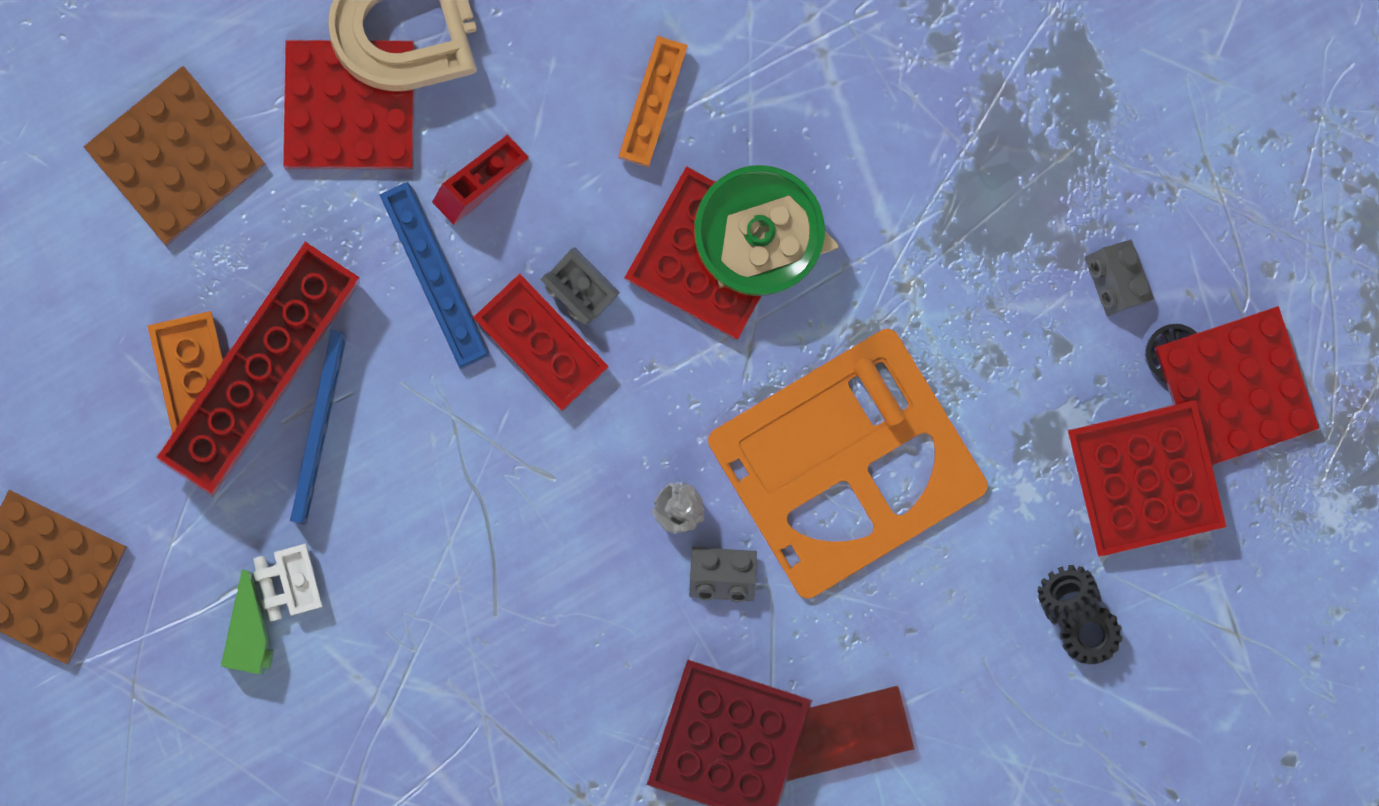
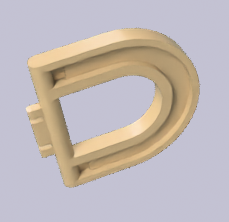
M381 0L332 1L329 12V34L333 50L342 66L352 76L371 87L387 91H407L468 76L477 71L466 35L476 32L477 28L474 21L464 23L473 20L468 0H440L451 41L397 54L388 53L375 47L368 40L363 29L367 13Z

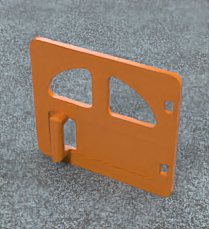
M891 329L880 330L714 429L708 437V445L794 589L799 596L806 599L817 596L985 494L988 487L986 478L898 334ZM883 363L908 403L906 409L902 410L875 367L876 364ZM856 376L860 378L884 417V422L874 426L848 385L849 380ZM920 434H927L932 438L934 445V464L931 476L923 493L910 510L903 515H897L893 513L869 474L868 466ZM738 459L748 473V476L744 477L741 481H739L729 463H733ZM845 481L851 487L872 522L873 531L869 536L849 541L817 540L794 530L788 524L787 516L794 509L839 482ZM789 545L792 546L800 559V562L793 567L790 566L781 549Z

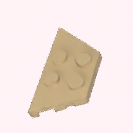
M790 196L728 215L721 260L732 271L744 277L757 275L799 261L806 250L809 240V222L806 212ZM754 215L767 216L775 225V237L765 247H754L744 238L743 234L747 235V225L755 218L753 217ZM758 221L754 222L750 227L751 235H756L758 239H764V234L769 231L768 226H761ZM826 231L820 255L839 248L837 242ZM718 281L719 288L724 287V285Z

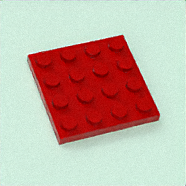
M285 40L283 167L285 169H413L414 89L387 91L371 87L359 81L342 66L333 50L331 40ZM369 40L375 47L388 53L397 54L415 50L414 41Z
M686 166L626 273L624 280L738 341L762 296L742 294L726 286L719 288L718 281L702 263L695 243V219L704 195L715 181Z
M1279 306L1154 347L1173 405L1191 400H1196L1212 465L1319 429Z
M1196 400L1067 430L1098 557L1227 527Z

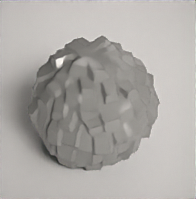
M682 482L680 484L669 483L664 489L660 490L658 493L659 497H656L654 500L655 506L652 514L665 532L676 534L678 532L692 531L698 523H702L704 520L703 499L692 485Z

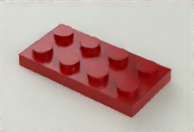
M520 273L473 316V319L562 412L609 368L600 356Z

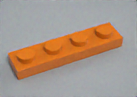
M657 36L618 155L619 159L647 168L650 167L688 45Z

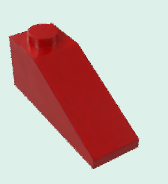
M507 134L442 183L432 203L454 225L480 205L529 159V156Z

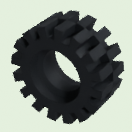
M1068 565L1067 571L1062 566L1057 568L1059 573L1054 574L1053 571L1048 573L1049 580L1042 579V587H1038L1039 595L1037 596L1047 619H1050L1052 624L1056 625L1058 622L1060 627H1065L1066 623L1069 622L1070 627H1076V621L1080 620L1081 624L1087 622L1085 618L1087 615L1090 618L1095 616L1093 609L1099 610V602L1102 601V597L1095 579L1089 570L1085 571L1084 567L1081 566L1076 570L1074 565ZM1079 592L1078 595L1070 600L1059 601L1068 593Z
M1107 608L1093 609L1095 616L1093 618H1090L1088 615L1085 617L1087 622H1095L1103 630V640L1097 647H1087L1080 641L1079 630L1083 625L1080 620L1076 621V627H1070L1069 622L1066 623L1065 627H1061L1060 639L1063 640L1062 646L1064 650H1067L1068 655L1072 659L1074 658L1080 663L1099 664L1112 658V655L1120 648L1119 643L1122 642V636H1120L1121 624H1118V618L1112 615Z

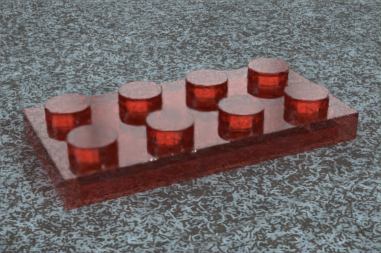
M898 685L810 707L787 781L914 750Z

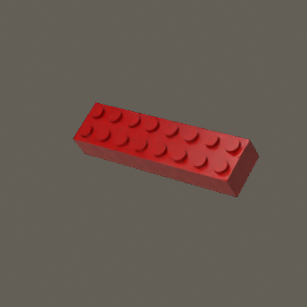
M305 241L156 456L157 460L214 497L360 284V277Z

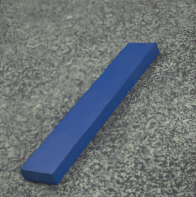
M407 181L379 194L459 369L489 357L409 182Z
M331 330L290 517V521L297 524H307L347 339L346 335L341 331Z

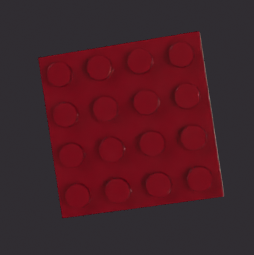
M687 659L647 785L708 806H779L813 700Z

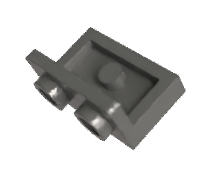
M1132 239L1103 247L1085 257L1089 273L1092 276L1100 302L1107 316L1154 300Z
M576 247L570 249L551 272L546 273L541 278V281L546 285V291L553 298L560 299L568 307V313L573 319L585 325L597 319L620 294Z
M692 547L689 597L701 600H731L733 602L754 601L757 551Z

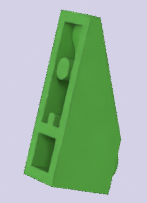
M241 570L221 667L264 675L265 669H270L274 650L269 649L271 642L253 572Z

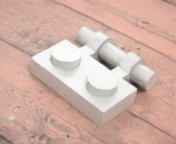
M307 544L274 552L277 565L268 567L266 556L253 559L256 569L253 572L255 582L260 584L263 595L261 604L263 610H267L269 622L282 619L279 606L288 604L291 616L324 607ZM280 575L284 594L276 596L272 578Z

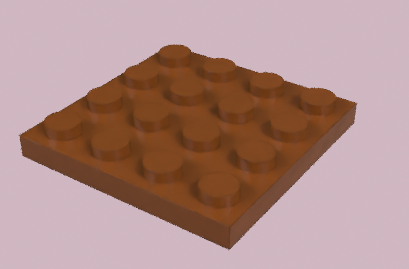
M184 66L180 67L83 146L166 246L266 165Z
M9 490L0 506V632L58 661L69 664L127 546Z

